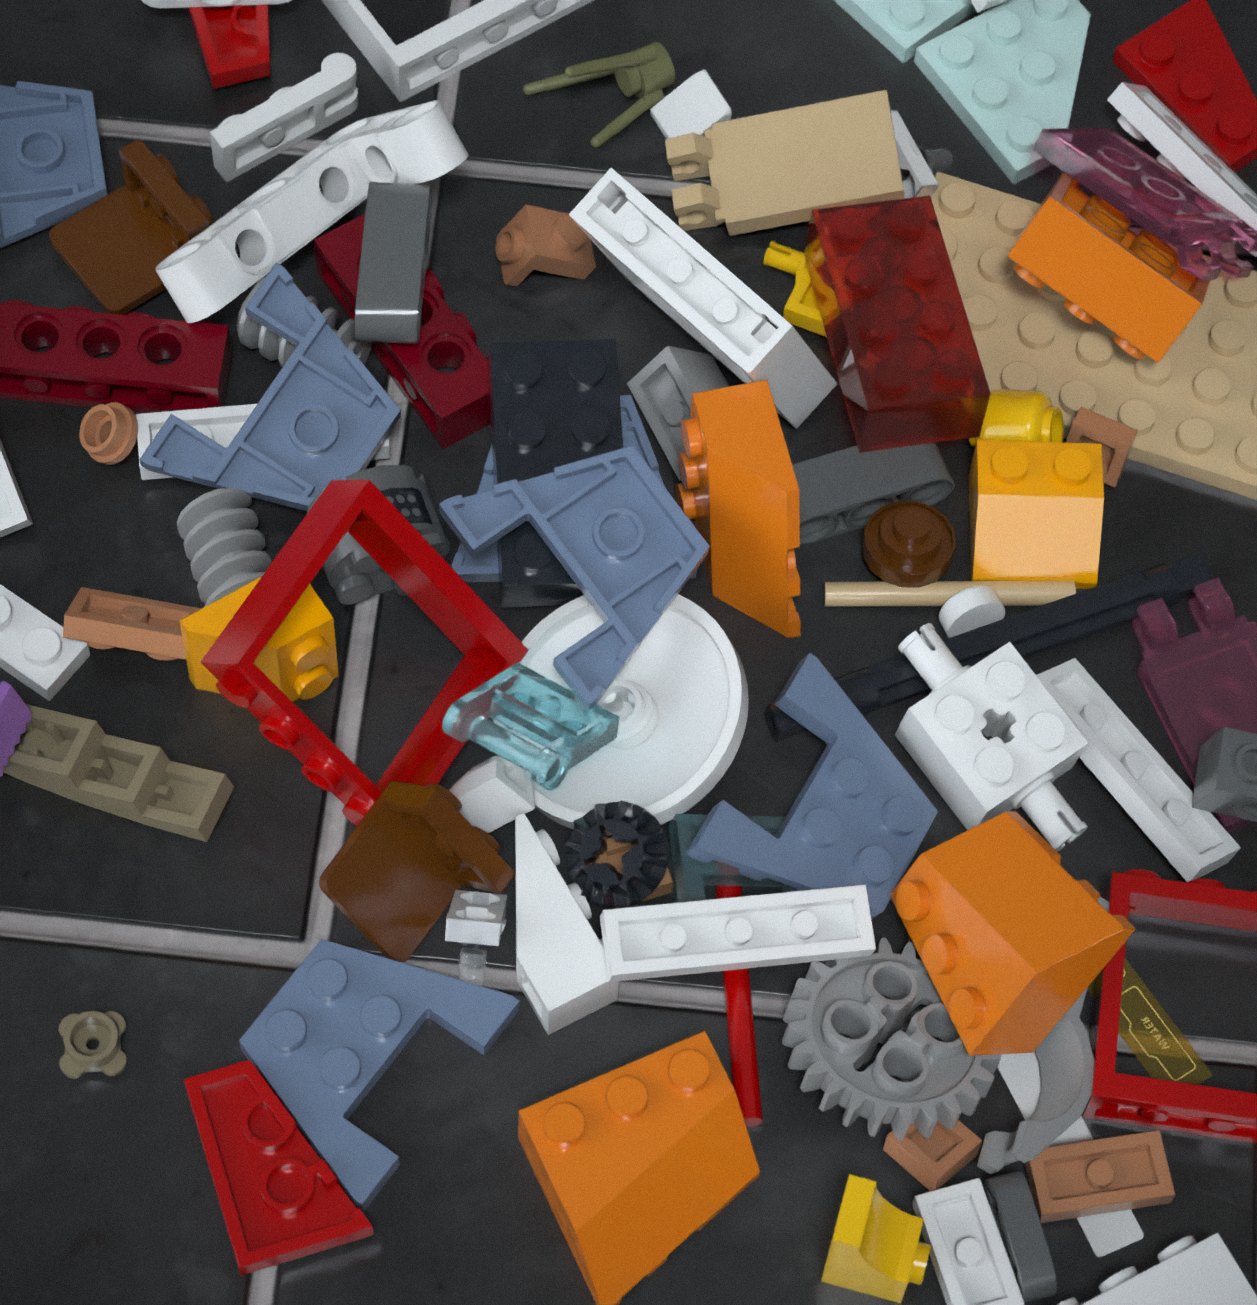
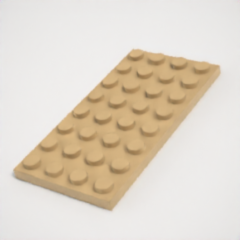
M937 172L935 179L939 186L931 198L925 202L866 355L862 374L974 410H980L986 396L994 390H1039L1051 399L1053 407L1061 409L1064 420L1063 438L1067 439L1072 422L1082 406L1138 430L1128 459L1257 500V271L1168 244L1210 278V282L1202 306L1160 362L1157 363L1147 355L1143 360H1140L1120 348L1113 339L1116 333L1096 320L1094 324H1088L1073 315L1063 304L1066 298L1046 284L1043 289H1039L1026 282L1014 271L1013 267L1016 262L1007 257L1022 230L1041 205L1040 203Z

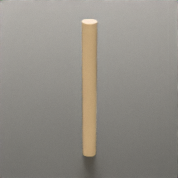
M884 581L824 582L823 605L824 607L943 606L953 595L966 588L988 586L995 590L1003 606H1042L1076 594L1075 581H936L920 588L899 587Z

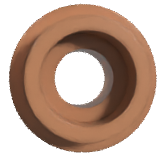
M114 402L96 405L86 413L81 422L79 430L80 442L95 461L106 465L119 463L128 456L135 445L138 435V422L134 412L125 405Z

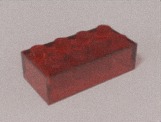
M931 196L812 210L804 257L859 453L979 437L991 393Z

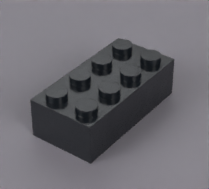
M616 339L490 343L488 381L494 485L513 479L520 482L553 472L555 467L623 448ZM525 521L497 540L501 608L564 605L584 595L529 521Z

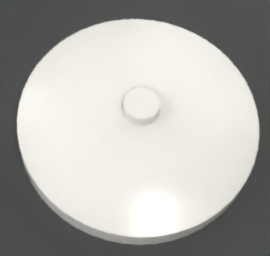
M678 594L596 706L587 711L553 666V660L556 656L605 623L585 595L553 611L523 639L522 644L528 651L495 698L493 726L498 754L502 756L511 750H516L530 758L535 808L560 825L574 829V820L583 817L594 808L595 804L619 802L621 800L646 809L660 824H664L688 811L715 787L731 765L740 747L745 732L749 703L748 685L742 662L732 642L716 620L703 608Z

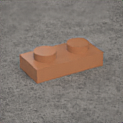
M81 587L64 615L63 638L84 641L89 647L96 649L118 647L145 652L149 657L157 660L167 661L178 658L186 660L180 620L202 608Z
M1160 1130L1047 1147L1032 1161L1025 1162L1030 1190L1040 1223L1168 1204L1172 1202L1175 1196Z

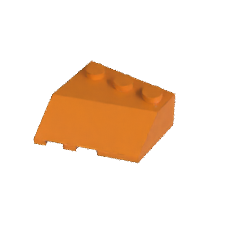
M1068 165L1020 233L1007 257L1016 262L1013 269L1026 282L1039 289H1043L1047 284L1066 298L1063 302L1064 306L1077 318L1088 324H1094L1098 320L1115 332L1116 335L1113 339L1125 352L1140 360H1143L1147 355L1159 363L1202 306L1210 278L1157 235L1146 230H1141L1136 235L1129 229L1132 223L1128 216L1124 214L1126 210L1110 197H1104L1103 199L1096 195L1088 196L1078 188L1084 176Z
M768 380L692 393L690 419L681 421L685 452L678 454L682 483L675 485L677 504L689 520L692 519L693 525L710 546L703 563L712 596L787 638L801 636V620L798 612H796L792 598L800 595V576L796 568L794 548L800 547V493Z
M1005 811L923 852L890 894L897 912L969 1056L1033 1053L1136 930L1123 915H1111L1098 902L1100 893L1087 880H1075L1061 866V855L1016 811Z
M706 1031L518 1111V1139L596 1305H618L621 1303V1298L646 1275L649 1277L667 1261L670 1253L697 1229L701 1230L760 1175L759 1166L735 1089Z

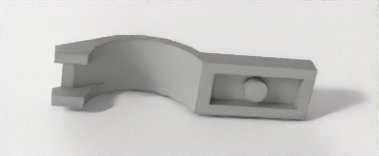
M1099 897L1098 902L1108 911L1109 902ZM1087 988L1035 1049L1040 1062L1042 1085L1036 1112L1030 1119L1020 1122L1018 1130L1014 1132L992 1131L986 1133L977 1166L989 1174L997 1172L1005 1165L1019 1160L1023 1163L1032 1161L1081 1117L1092 1094L1095 1062L1088 1031L1080 1019Z

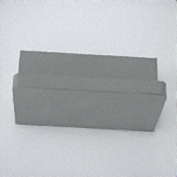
M667 346L638 372L627 385L679 481H682L678 464V454L685 452L681 421L690 419L692 393L729 387L711 355Z

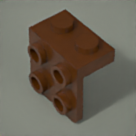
M140 138L119 150L125 184L55 225L49 232L51 246L105 312L110 314L124 315L164 291L166 287L155 270L157 265L214 223L212 215L202 199L196 194L189 197L179 186L177 173L169 160L162 154L154 156Z
M391 781L323 871L319 879L321 891L386 958L398 962H405L411 957L452 901L455 890H460L462 886L502 893L516 874L498 854L501 850L499 843L486 831L472 826L459 812L462 804L458 798L446 788L435 783H430L429 786Z

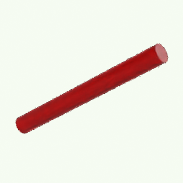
M727 868L715 872L717 899L743 897L741 875L738 874L737 869ZM749 968L723 971L732 1083L746 1127H753L762 1124L763 1117Z

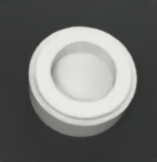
M973 586L956 593L945 602L939 613V621L948 638L1004 619L1005 608L993 588Z

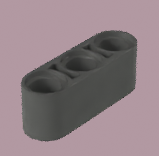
M369 182L355 308V340L418 344L431 222L432 187L429 185Z
M927 428L909 429L793 464L800 493V545L814 543L866 527L870 517L882 506L894 502L917 501L933 506L948 497L955 488V484L932 432Z

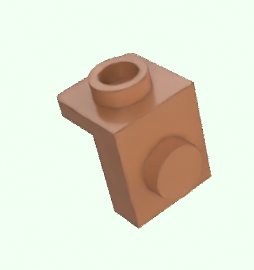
M526 204L501 229L496 237L495 251L500 261L505 285L517 287L533 270L584 280L596 268L591 239L569 216V213Z

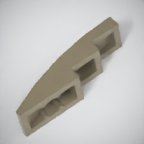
M26 704L32 712L31 722L26 723V732L20 734V743L15 745L14 754L9 756V765L3 767V773L81 804L150 827L204 842L208 841L234 789L226 774L170 761L161 747L107 735L95 720Z

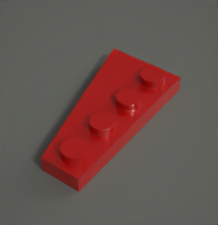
M269 4L187 7L213 89L270 76Z

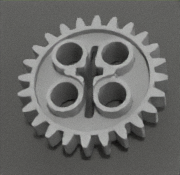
M881 938L876 952L871 956L826 960L825 964L819 961L811 962L806 978H798L783 1021L788 1025L782 1039V1045L793 1048L787 1065L789 1069L807 1070L800 1089L803 1092L821 1088L825 1092L819 1106L822 1112L839 1104L845 1108L842 1125L848 1127L861 1116L867 1119L869 1136L875 1137L879 1132L882 1123L891 1124L897 1140L904 1139L910 1124H915L917 1130L925 1139L931 1137L937 1120L944 1127L951 1130L956 1126L961 1113L970 1117L974 1114L981 1097H986L995 1078L993 1075L1001 1060V1054L969 1056L923 961L916 959V949L914 943L910 941L904 947L902 954L893 953L887 938ZM921 1004L926 1005L925 1008L920 1012L918 1011L912 1017L906 1033L901 1031L900 1029L906 1022L908 1015ZM838 1033L846 1034L853 1039L845 1038ZM933 1037H937V1038L941 1039L942 1041H938V1040H936V1039L933 1038ZM878 1042L883 1044L884 1046L877 1054L875 1061L862 1072L857 1071L856 1069L864 1063L866 1064L872 1058ZM890 1075L897 1076L898 1078L904 1080V1082L897 1081L896 1079L890 1077Z

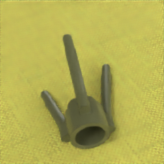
M653 42L628 53L569 66L565 69L564 74L526 84L523 87V92L526 95H533L615 74L621 91L628 97L636 95L640 100L591 139V145L598 148L665 98L662 89L674 84L675 70L665 47L659 42Z

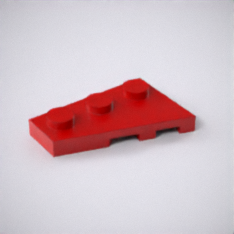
M1190 0L1116 47L1112 62L1134 84L1146 86L1234 173L1257 159V99L1206 0Z
M250 1059L184 1079L240 1276L374 1235L371 1223L360 1208L355 1207L338 1184L337 1177L323 1158H319L297 1128L295 1120Z

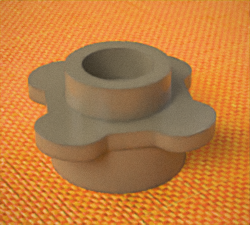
M87 1011L80 1014H70L61 1021L59 1032L63 1037L65 1054L60 1058L59 1065L61 1071L67 1077L77 1079L85 1072L99 1071L104 1072L108 1076H116L125 1069L127 1057L121 1051V1035L126 1031V1022L122 1015L114 1011L106 1013ZM90 1040H97L99 1046L95 1050H90L87 1048V1043Z

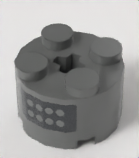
M382 465L346 476L347 480H370L443 559L448 555L450 541L427 479L423 474L418 479L413 467L406 465ZM321 491L308 506L307 513L315 504V502L320 497L323 491ZM346 532L323 564L328 582L335 590L338 601L341 604H356L366 600L371 595H377L396 589L399 595H407L348 532Z

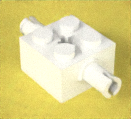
M931 623L920 627V635L916 630L900 643L898 649L908 658L932 691L928 696L908 708L895 736L960 822L969 830L1005 811L1022 807L1056 851L1064 848L1066 841L1069 844L1073 842L1088 826L1080 820L1053 785V782L1072 769L1089 744L1011 642H1008L972 667L970 665L963 667L936 633ZM983 735H985L986 737L992 736L994 738L987 740Z

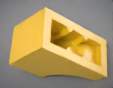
M849 1174L821 1281L901 1303L908 1282L921 1285L931 1245L919 1241L924 1218L910 1215L890 1204L879 1193L876 1181Z

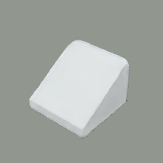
M702 70L692 75L652 107L650 115L665 138L669 139L693 132L704 136V130L712 129V123L731 120V109L708 73Z

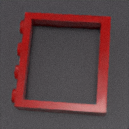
M331 480L200 663L218 679L216 683L217 690L233 704L247 708L261 722L259 725L261 734L274 745L284 750H289L303 764L301 767L302 774L317 787L332 792L345 805L342 809L345 817L358 826L391 781L421 786L439 783L528 649L370 480ZM346 532L363 547L465 655L376 785L254 664L256 658Z
M1142 869L1128 870L1123 873L1112 872L1102 897L1109 902L1108 912L1111 915H1123L1127 920L1129 913L1257 932V890L1249 892L1228 889L1223 883L1212 879H1194L1187 883L1160 879L1158 874ZM1125 942L1096 976L1094 982L1089 1037L1095 1061L1092 1094L1083 1111L1082 1118L1257 1144V1093L1115 1073L1126 950Z

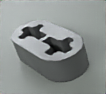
M1015 1171L985 1179L984 1191L1024 1303L1055 1296L1057 1291L1055 1270L1026 1178L1021 1171Z

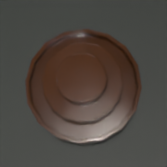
M917 501L894 502L882 506L870 517L865 527L863 558L870 570L884 582L899 587L920 588L938 581L948 572L954 559L956 548L955 530L948 518L932 506Z

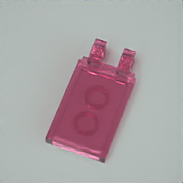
M1110 128L1042 129L1033 150L1160 240L1177 247L1179 264L1182 269L1202 280L1217 279L1221 270L1235 278L1249 277L1254 266L1248 261L1239 260L1234 253V246L1238 240L1242 247L1249 252L1257 251V231L1244 220L1239 219L1240 217ZM1204 245H1209L1212 264L1208 263L1203 257L1202 249Z
M1219 578L1196 585L1193 591L1196 597L1188 602V607L1200 630L1199 632L1178 639L1176 622L1162 598L1139 606L1137 613L1140 618L1134 619L1131 625L1143 649L1141 655L1145 660L1140 663L1137 674L1194 787L1200 746L1223 727L1257 734V625L1254 621L1248 623L1245 615L1235 618L1233 602ZM1210 812L1228 833L1257 823Z

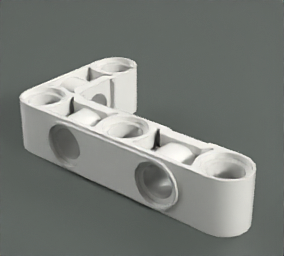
M438 100L364 118L330 136L157 265L155 270L186 322L194 323L226 306L267 275L276 262L278 264L284 262L367 199L369 182L398 184L427 182L453 170L464 162L469 154ZM319 182H320L321 187H322V193H321L320 188H319ZM235 242L238 244L240 250V259L238 258L235 250Z

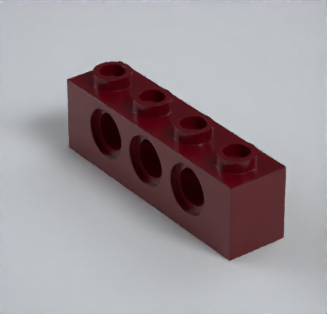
M365 214L314 239L316 273L348 318L355 320ZM426 268L421 323L424 325L420 327L418 344L373 341L371 350L443 450L491 424L488 381L489 357L486 358L476 345V336L468 319L461 312L454 314L444 301V292L439 280L431 269ZM441 367H453L457 370L446 373L437 371L436 369Z
M21 300L0 302V398L94 407L114 402L125 405L134 412L144 413L224 407L233 359L229 325L215 324L206 319L187 323L180 320L155 318L141 312L120 315L94 312L81 306H70L61 309L33 306ZM40 347H53L45 352H34V350ZM101 353H113L112 356L107 358H95V356ZM162 359L175 360L169 364H156L157 361Z

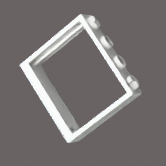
M361 0L321 1L396 98L402 102L594 0H484L397 46Z
M613 168L607 171L570 212L569 216L627 280L742 382L746 384L768 380L777 413L795 429L803 423L837 385V382L788 321ZM768 320H769L771 323H773L778 329L774 328V327L768 322Z

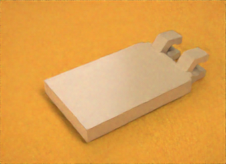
M887 90L712 123V129L704 130V136L693 132L665 139L667 160L669 166L672 167L674 181L710 176L711 186L700 182L671 190L676 216H678L679 226L683 231L714 227L725 222L729 236L906 202Z

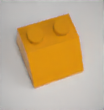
M977 440L968 475L971 581H1075L1076 589L1096 587L1104 506L1102 444Z
M261 577L180 620L189 678L196 689L221 694L216 688L218 679L200 662ZM311 584L306 588L254 661V664L292 702L299 698L306 700L316 697L330 686L333 679L339 676L334 618Z

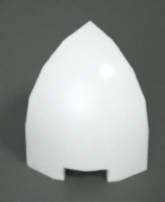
M511 750L502 756H493L472 767L449 789L462 804L459 812L472 826H476L487 833L515 820L516 816L522 813L526 814L535 809L530 758L516 750Z

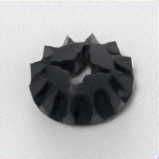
M622 800L619 802L595 804L594 808L583 817L574 820V829L569 841L563 845L567 856L568 868L566 874L580 887L582 896L607 907H626L648 897L662 881L669 860L667 837L659 821L646 809ZM606 830L619 843L625 844L630 842L635 844L639 842L638 845L630 848V852L622 856L624 867L621 870L624 879L622 874L617 872L613 865L593 863V861L599 859V855L607 851L606 839H608Z

